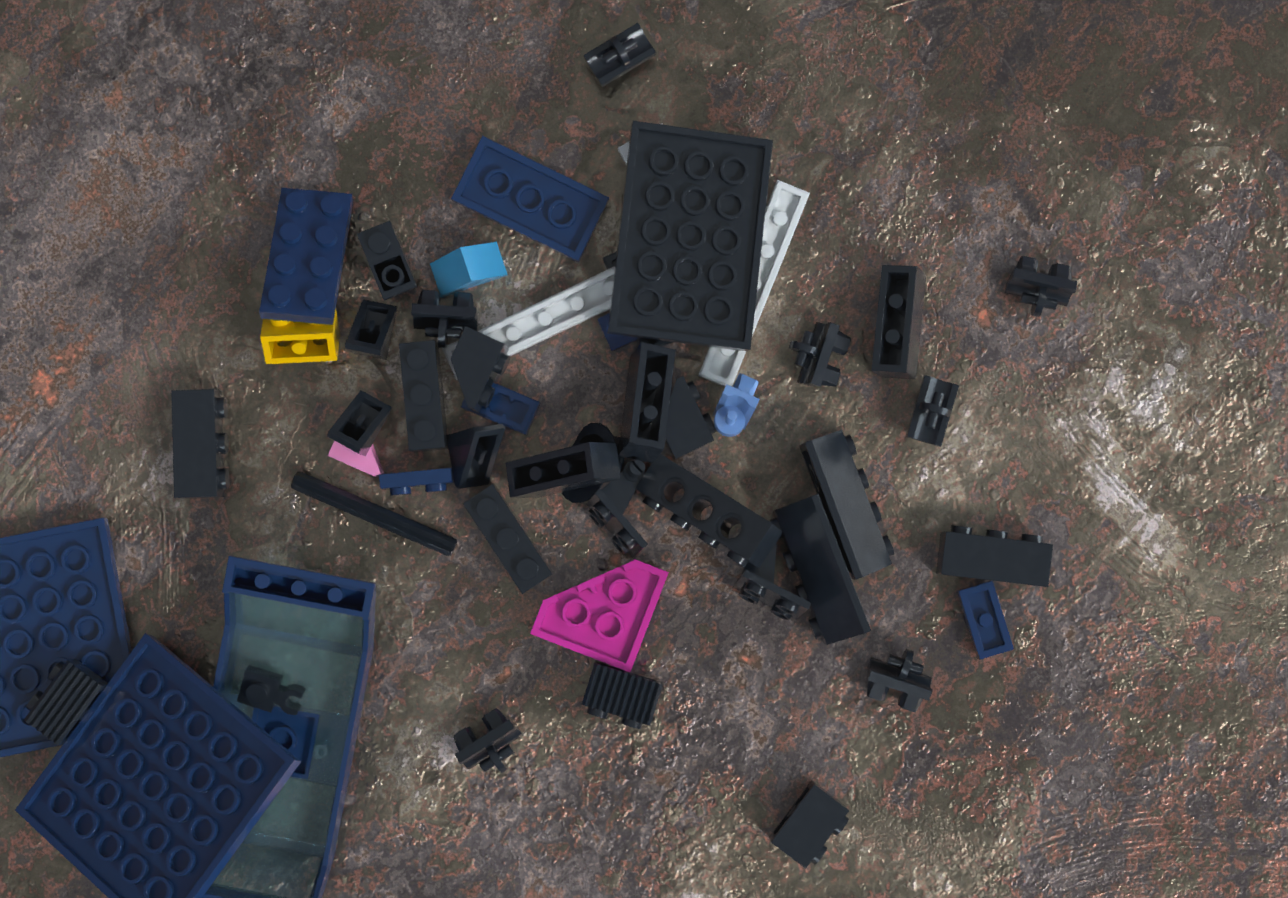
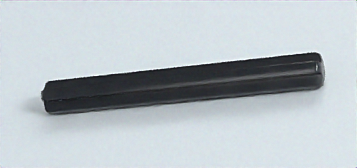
M299 471L292 479V489L443 555L451 556L456 548L457 540L306 473Z

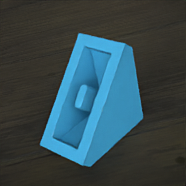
M497 241L460 247L430 263L441 298L508 276Z

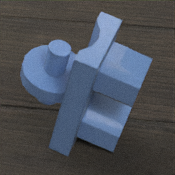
M739 373L733 387L726 384L712 415L714 416L716 430L723 436H736L742 430H745L760 400L753 396L759 383L757 380Z

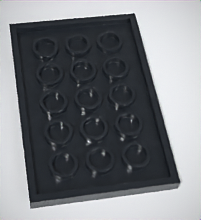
M632 121L607 334L746 352L751 350L773 140Z

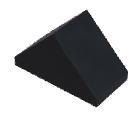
M363 299L346 339L345 349L354 354L387 360L397 306Z
M360 390L330 428L327 437L360 455L366 456L390 414L392 407Z
M503 424L473 427L446 435L454 483L458 489L489 484L505 431Z

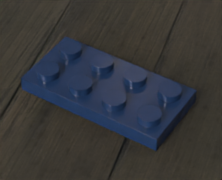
M482 136L451 200L579 263L610 198Z
M281 188L259 309L261 319L333 325L353 206L352 194Z

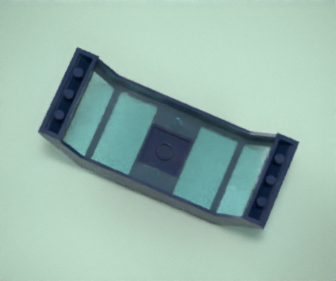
M230 555L222 593H224L225 626L213 687L299 759L301 763L202 898H322L335 856L373 655L376 583ZM248 665L283 675L281 685L299 684L306 688L302 699L295 696L289 697L292 702L301 705L298 714L289 715L276 704L270 713L237 702L244 673Z

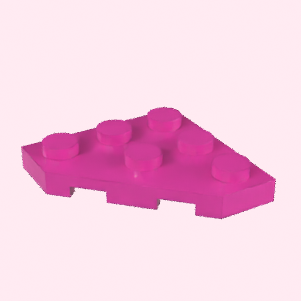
M635 559L543 600L530 634L630 673L669 572Z

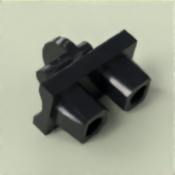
M636 23L587 52L583 57L599 84L603 87L654 57L656 51L646 38L639 23Z
M1021 256L1006 283L1005 293L1021 296L1020 303L1032 305V316L1039 317L1043 308L1055 310L1057 304L1067 306L1071 295L1076 292L1077 281L1071 278V267L1059 263L1052 264L1049 274L1046 275L1037 273L1038 261L1035 258Z
M422 290L417 304L412 303L411 315L413 316L414 329H425V337H438L439 348H447L448 338L460 339L465 326L475 331L478 330L477 309L474 307L472 293L457 292L454 294L453 306L440 305L441 297L439 292L435 290Z
M816 322L813 333L804 331L801 342L790 341L789 349L798 352L794 365L802 367L797 383L821 387V385L835 387L841 373L839 368L828 365L832 352L844 356L848 352L851 343L850 337L838 331L839 325L828 322V324Z
M924 375L906 437L941 447L959 385Z
M909 649L904 651L902 658L889 654L887 662L871 657L867 666V696L879 701H885L889 688L901 691L898 705L903 709L916 712L923 699L930 700L933 692L931 688L932 677L922 674L924 665L913 662L914 651Z
M495 708L482 718L489 731L487 734L478 739L474 730L469 726L453 736L459 751L455 753V756L459 763L464 764L469 770L479 764L484 772L494 766L501 773L508 770V766L504 759L515 753L510 743L523 736L519 727L510 719L508 720L499 709Z

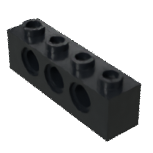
M662 454L652 462L635 488L645 495L642 501L644 504L658 513H661L663 508L673 513L670 520L686 531L691 526L701 531L698 538L714 549L719 544L728 548L730 551L726 556L744 568L748 562L760 568L782 534V531L774 524ZM684 489L683 497L679 501L673 502L674 494L678 490ZM712 506L710 517L701 520L702 511L706 507ZM736 524H741L740 533L736 537L729 539L730 529Z

